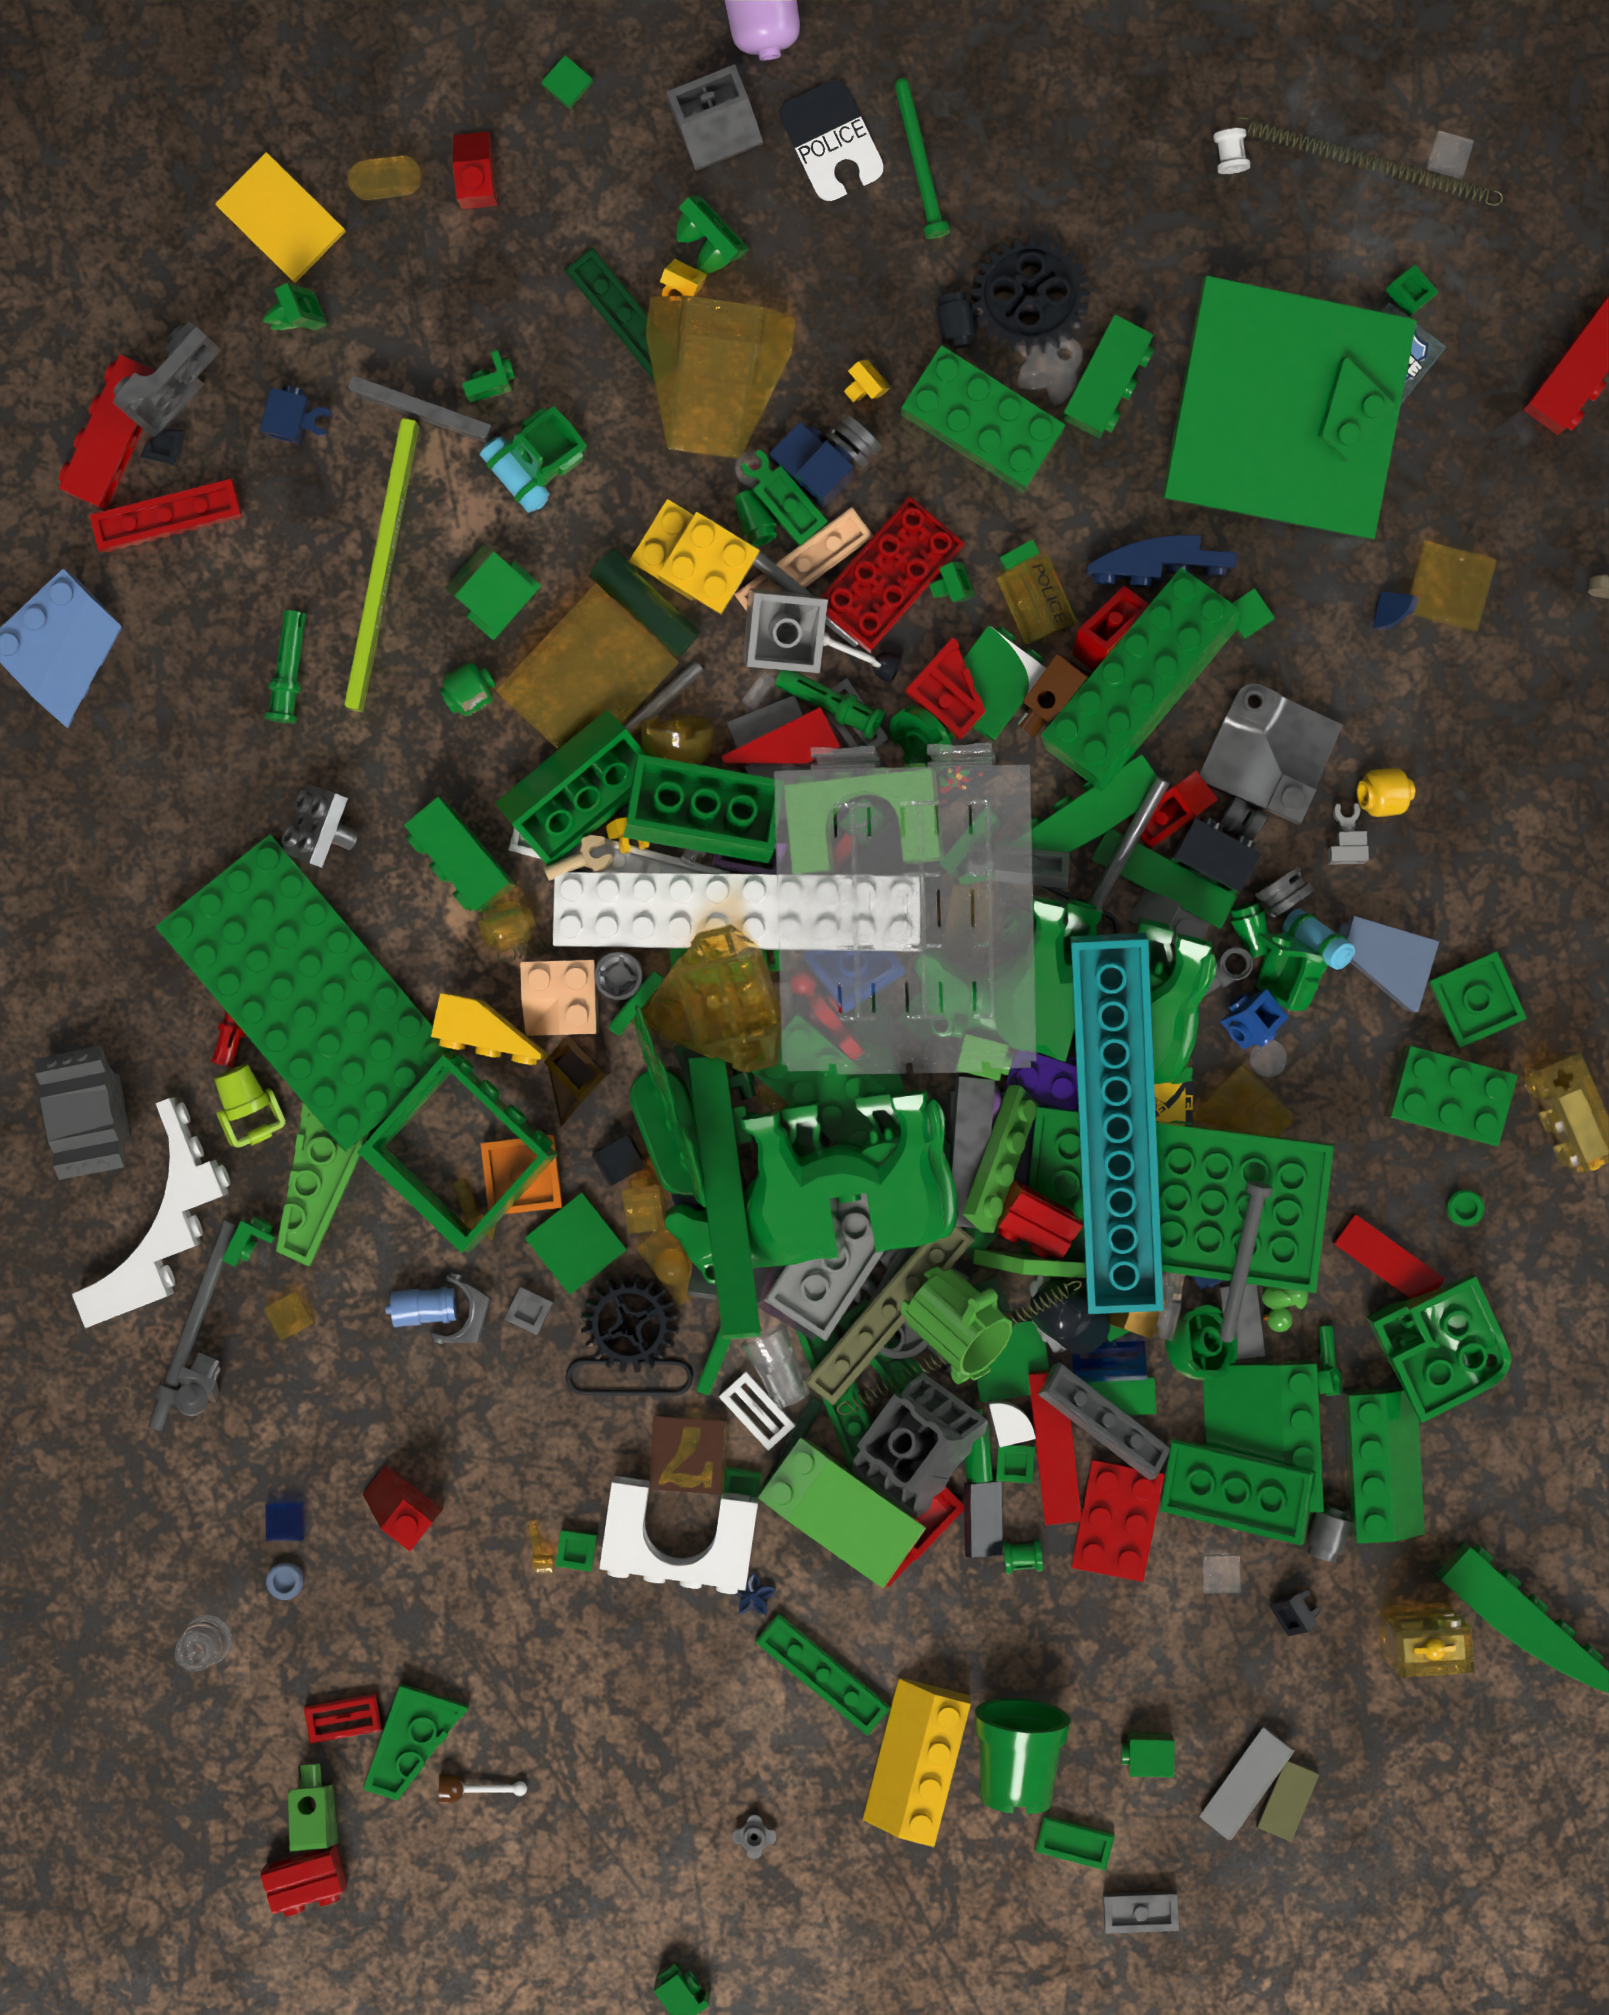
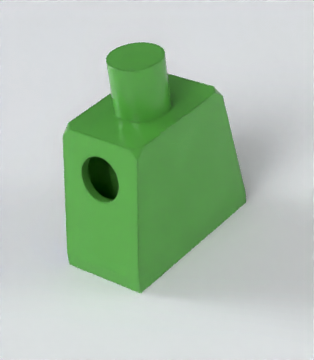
M320 1764L299 1765V1787L288 1790L290 1851L322 1849L338 1844L333 1785H322ZM309 1797H312L316 1802L314 1811L308 1807L307 1800Z

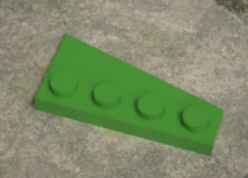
M303 1103L301 1123L295 1144V1156L289 1177V1189L286 1205H284L276 1252L310 1267L361 1156L357 1152L369 1139L372 1132L368 1133L347 1152H344Z

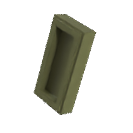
M1288 1760L1275 1778L1256 1823L1257 1828L1292 1842L1319 1778V1772Z

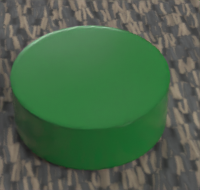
M1457 1190L1446 1201V1214L1457 1225L1464 1227L1472 1226L1481 1220L1484 1214V1203L1482 1198L1471 1190Z

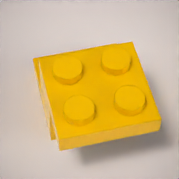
M667 499L629 562L689 600L696 599L722 615L759 555L760 550L702 514L696 512L693 515Z

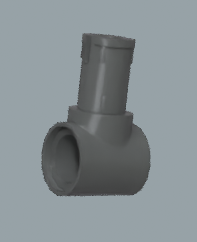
M1233 947L1223 950L1216 958V975L1205 996L1220 986L1225 988L1236 980L1246 978L1253 968L1251 955L1242 948ZM1230 954L1239 955L1244 962L1243 969L1239 974L1233 975L1225 967V961Z

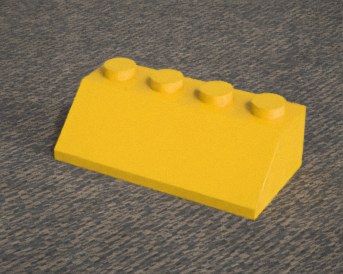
M901 1677L898 1678L863 1815L864 1821L898 1838L931 1847L935 1846L971 1706L970 1695Z

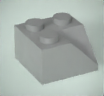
M749 588L742 654L743 663L747 667L820 673L828 599L788 591Z

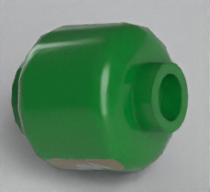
M467 662L444 675L442 679L443 687L439 690L453 714L459 712L461 715L468 717L493 702L491 689L497 685L486 667L479 670L474 663Z

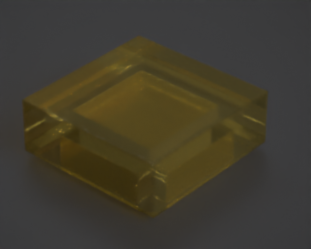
M298 1291L264 1308L280 1341L315 1323Z

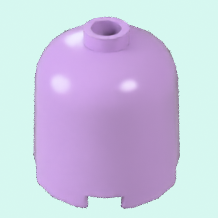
M724 0L732 38L739 50L748 54L759 55V60L762 61L773 60L781 57V50L790 47L797 40L800 28L797 0Z

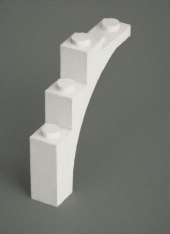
M176 1097L155 1103L169 1137L170 1152L168 1180L158 1215L139 1247L122 1265L97 1283L72 1294L85 1328L174 1294L172 1286H175L174 1275L168 1265H163L161 1259L202 1244L199 1238L203 1235L201 1224L196 1215L191 1216L189 1209L229 1194L227 1186H230L231 1182L223 1165L218 1166L216 1160L202 1164L200 1160L204 1156L202 1146L196 1136L191 1137L187 1123L191 1122L189 1112L183 1102L178 1103Z

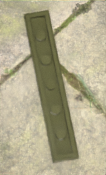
M956 1226L949 1237L938 1239L934 1243L918 1246L805 1379V1383L830 1404L834 1405L906 1321V1317L900 1313L902 1301L906 1299L911 1302L917 1291L928 1281L924 1273L937 1266L942 1271L949 1270L975 1240V1237L963 1227Z

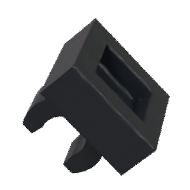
M1309 1590L1278 1597L1269 1605L1287 1636L1307 1633L1318 1625L1314 1617L1318 1616L1320 1608L1317 1606L1308 1609L1304 1602V1599L1310 1595Z

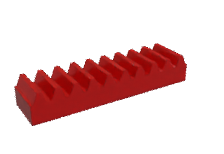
M232 479L89 515L97 548L100 552H112L114 549H124L129 545H140L145 541L152 542L157 538H167L172 534H183L188 530L195 531L200 527H210L215 523L222 524L227 520H238L243 517L235 483Z

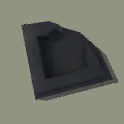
M167 430L165 433L157 435L151 442L146 443L140 457L145 460L178 467L186 431Z

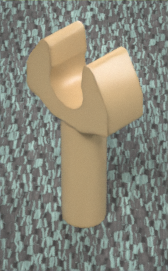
M596 835L583 837L581 839L582 847L577 854L544 867L548 880H553L565 872H572L582 867L590 868L594 873L605 871L613 861L612 855L606 854L597 859L591 857L593 849L606 844L605 838Z

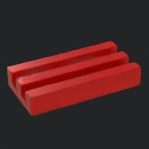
M377 1692L305 1705L304 1714L310 1744L382 1731L383 1723L380 1718L381 1712L380 1707H378ZM365 1704L370 1706V1709L319 1718L313 1717L314 1713ZM372 1717L373 1723L316 1733L315 1727Z

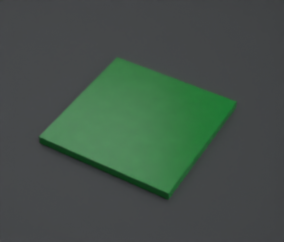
M1204 276L1161 498L1370 540L1375 539L1417 320ZM1348 357L1397 407L1351 459L1344 462L1318 435L1322 420L1328 412L1327 403L1330 392L1334 390L1338 377V364L1342 358Z

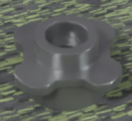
M752 1814L747 1818V1822L743 1824L741 1829L734 1830L732 1839L735 1844H741L747 1850L749 1858L757 1859L761 1856L762 1850L767 1845L775 1843L776 1832L773 1829H768L759 1815ZM754 1833L758 1835L756 1840L751 1838V1835Z

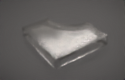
M1166 1272L1163 1284L1164 1311H1160L1154 1330L1159 1338L1170 1341L1173 1339L1182 1305L1181 1295L1185 1275Z

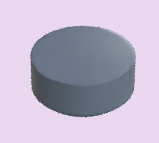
M292 1562L278 1563L269 1571L266 1578V1586L269 1593L279 1600H289L297 1596L305 1582L303 1571Z

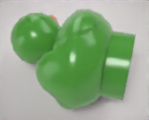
M1266 1286L1262 1292V1300L1267 1307L1271 1308V1311L1263 1316V1319L1267 1320L1268 1326L1275 1332L1287 1331L1292 1325V1315L1285 1307L1297 1306L1299 1309H1303L1308 1301V1292Z

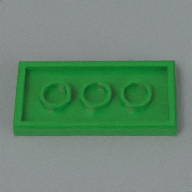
M1174 1438L1171 1441L1160 1511L1288 1543L1303 1545L1317 1471Z

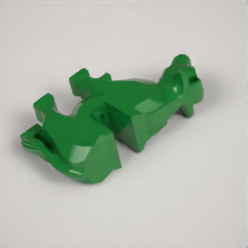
M1032 895L1030 908L1036 916V925L1027 946L1020 949L1017 956H1013L995 966L984 977L951 962L938 948L929 947L921 949V952H918L914 959V968L922 982L932 1033L941 1038L950 1036L963 1038L965 1034L970 1033L995 1042L1007 1044L1019 1050L1043 1053L1066 1062L1075 1029L1070 936L1096 935L1095 926L1101 920L1102 907L1074 899H1068L1066 904ZM1066 911L1069 920L1067 924L1063 919ZM1139 917L1138 932L1147 934L1149 947L1154 1084L1169 1083L1180 1077L1188 1065L1196 1043L1199 1003L1207 993L1216 975L1217 964L1215 955L1211 952L1212 943L1210 941L1180 933L1176 934L1174 941L1176 957L1174 962L1170 947L1175 932L1174 927L1169 924Z
M927 1089L892 1094V1090L857 1095L855 1098L856 1108L867 1116L873 1125L869 1134L870 1141L863 1146L838 1144L824 1147L822 1145L820 1137L822 1123L817 1117L820 1110L819 1101L786 1105L781 1109L783 1119L790 1126L789 1140L787 1130L780 1125L779 1111L747 1115L741 1119L743 1129L752 1134L758 1143L759 1171L756 1179L751 1182L743 1194L752 1268L795 1265L813 1259L839 1258L844 1247L837 1198L839 1203L861 1200V1194L865 1193L867 1195L875 1252L917 1247L934 1243L938 1239L951 1235L957 1223L958 1205L955 1183L943 1152L945 1115L942 1107L935 1099H928ZM687 1203L672 1206L665 1213L664 1224L666 1230L680 1241L690 1261L702 1272L707 1283L715 1284L706 1210L696 1209Z

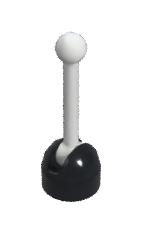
M824 632L823 646H832L871 663L874 674L879 679L892 684L900 668L902 656L892 652H882L874 657L831 639L830 635Z

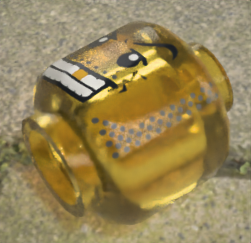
M514 899L485 908L483 918L478 920L480 933L486 946H493L499 952H505L527 944L531 938L530 929L536 926L530 908H523Z

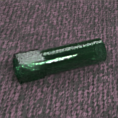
M613 548L598 561L588 575L611 599H616L677 658L701 634L691 622L638 573V569L617 549Z

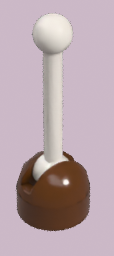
M439 1774V1804L455 1803L464 1793L513 1792L517 1796H522L527 1791V1786L522 1781H518L514 1785H464L457 1775Z

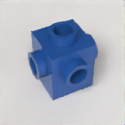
M1265 989L1249 997L1246 993L1238 996L1228 1005L1231 1011L1220 1022L1228 1030L1231 1038L1243 1050L1255 1044L1262 1047L1269 1043L1277 1035L1276 1031L1289 1017L1270 992Z

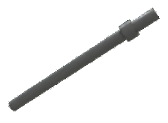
M224 1220L166 1379L164 1384H159L155 1395L157 1403L148 1425L152 1429L162 1431L171 1405H176L175 1397L180 1383L178 1374L182 1366L186 1367L224 1264L222 1258L238 1224Z

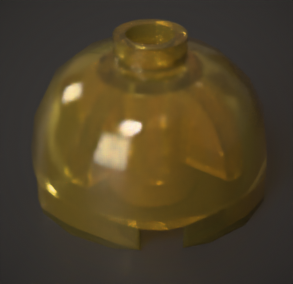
M660 714L646 717L641 721L640 736L642 748L647 756L700 765L708 758L712 750L714 723L709 724V719L691 714H671V720L660 721Z

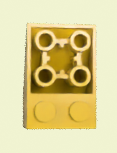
M440 993L431 1037L440 1039L439 1046L465 1050L466 1044L476 1046V1054L495 1058L501 1057L502 1052L513 1054L511 1061L528 1065H536L537 1059H547L548 1053L485 1001L449 993Z

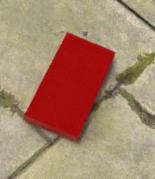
M909 496L820 596V598L828 599L826 616L870 653L929 587V584L941 573L940 567L949 564L964 547L965 543Z

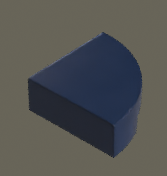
M1381 591L1373 627L1378 630H1388L1396 627V624L1405 619L1408 614L1411 615L1414 612L1419 598L1414 595Z

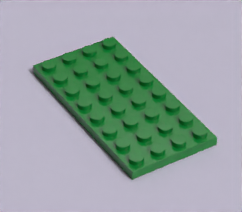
M268 835L155 926L344 1152H347L387 1119L442 1055L454 1054L457 1056L451 1048L439 1046V1038L431 1037L433 1026L292 859L284 853V850L271 835Z
M1039 1105L1036 1112L1028 1187L1076 1212L1083 1221L1078 1110ZM1156 1121L1162 1272L1231 1281L1250 1194L1245 1191L1247 1181H1260L1273 1186L1271 1197L1264 1200L1246 1284L1316 1293L1335 1144ZM1084 1222L1063 1258L1085 1261ZM1022 1240L1021 1252L1035 1254L1028 1248L1030 1244Z

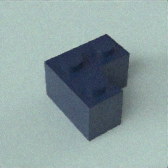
M799 422L769 454L770 460L777 467L781 465L799 488L822 509L853 479L852 456L838 443L832 447L826 441L823 434L811 424L806 428Z

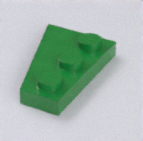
M399 1683L364 1780L363 1790L398 1801L423 1769L425 1762L435 1749L447 1738L452 1727L467 1712L469 1705Z

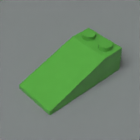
M803 1438L798 1440L758 1497V1499L881 1588L886 1586L926 1529L924 1525L854 1474L848 1467L815 1442Z

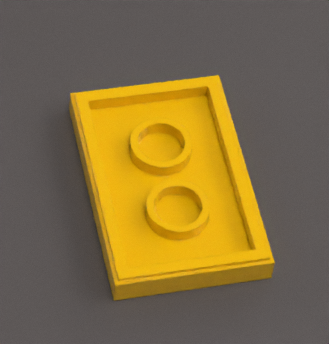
M267 152L215 204L294 283L346 232Z

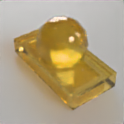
M664 1226L637 1246L636 1249L678 1305L681 1306L693 1297L688 1295L693 1262L690 1261L687 1253L674 1235L668 1232Z

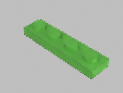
M1008 1085L963 1215L982 1233H994L1010 1185L1013 1182L1018 1162L1025 1148V1142L1032 1122L1036 1117L1039 1104L1020 1085Z

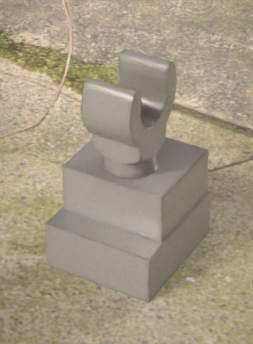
M1355 803L1352 806V816L1346 818L1340 812V804H1336L1333 808V817L1338 822L1340 832L1335 835V846L1327 850V865L1365 864L1369 861L1367 831H1354L1355 821L1360 815V806L1358 803Z

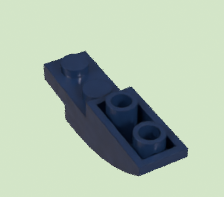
M1201 535L1158 537L1121 547L1100 557L1087 566L1085 577L1093 578V583L1102 585L1115 584V579L1130 580V586L1152 587V581L1158 582L1160 580L1162 567L1168 568L1167 573L1176 574L1182 567L1189 573L1190 569L1204 570V576L1226 577V572H1232L1236 568L1237 552L1200 550Z

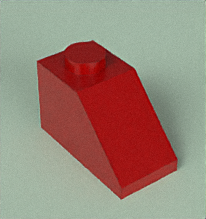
M490 132L453 135L454 179L456 197L461 209L498 206Z
M1123 586L1078 629L1072 655L1095 671L1150 604Z
M1197 770L1164 793L1140 836L1148 849H1151L1218 800ZM1135 815L1127 820L1130 824L1134 819Z

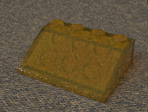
M595 583L503 682L496 692L559 750L606 709L623 724L679 662Z

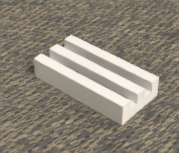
M747 1371L719 1395V1398L768 1451L796 1425ZM744 1383L755 1392L784 1424L781 1429L741 1387ZM734 1392L773 1432L774 1435L770 1439L730 1397Z

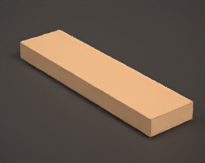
M851 507L777 562L776 565L806 589L867 544L874 536ZM762 573L734 595L747 612L749 588L785 590Z

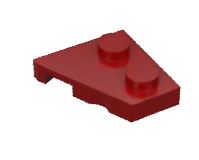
M953 637L905 690L908 696L922 708L927 709L959 741L986 712L981 698L973 685L974 681L970 671L966 668L959 651V644Z

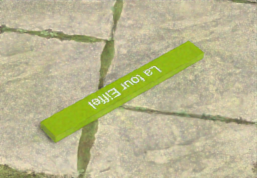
M405 418L400 421L344 704L346 708L362 713L364 712L420 429L415 420Z

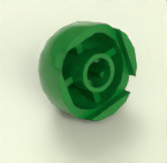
M1203 1305L1187 1309L1170 1323L1165 1334V1349L1173 1368L1181 1375L1197 1381L1209 1380L1225 1376L1229 1372L1227 1371L1229 1365L1235 1363L1238 1353L1236 1334L1231 1342L1221 1340L1220 1330L1223 1319L1218 1314L1223 1312L1218 1308Z

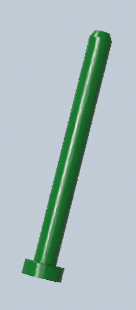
M900 78L895 82V90L928 226L924 227L925 238L936 239L948 235L950 227L949 223L942 221L909 82L905 78Z

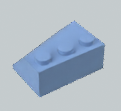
M62 569L0 628V663L37 702L64 726L69 728L74 719L73 715L81 700L85 699L96 672L103 665L123 626L74 574Z

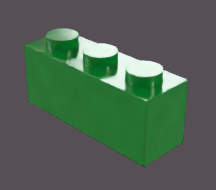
M1114 315L1061 419L1101 439L1105 430L1112 433L1122 414L1116 410L1121 398L1129 400L1139 381L1133 378L1138 365L1146 368L1155 350V347L1149 345L1154 334Z

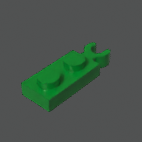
M757 450L754 454L760 460V468L752 470L744 462L740 465V469L745 476L755 478L759 482L752 489L753 493L796 544L801 546L828 521L780 465L772 472L769 468L767 455L763 451Z

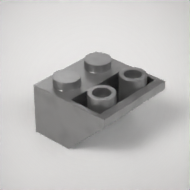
M735 64L666 92L668 104L695 171L763 144L748 95Z

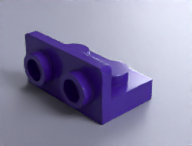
M1016 1049L1004 1090H1007L1008 1085H1020L1035 1100L1060 1108L1075 1110L1078 1102L1076 1058L1067 1056L1066 1062L1046 1057L1043 1053Z

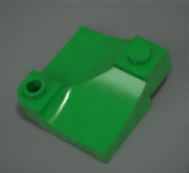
M1470 1274L1426 1294L1401 1302L1396 1301L1366 1316L1380 1349L1383 1350L1418 1420L1422 1423L1490 1389L1505 1377L1510 1368L1511 1354L1474 1274ZM1487 1354H1493V1361L1486 1365Z

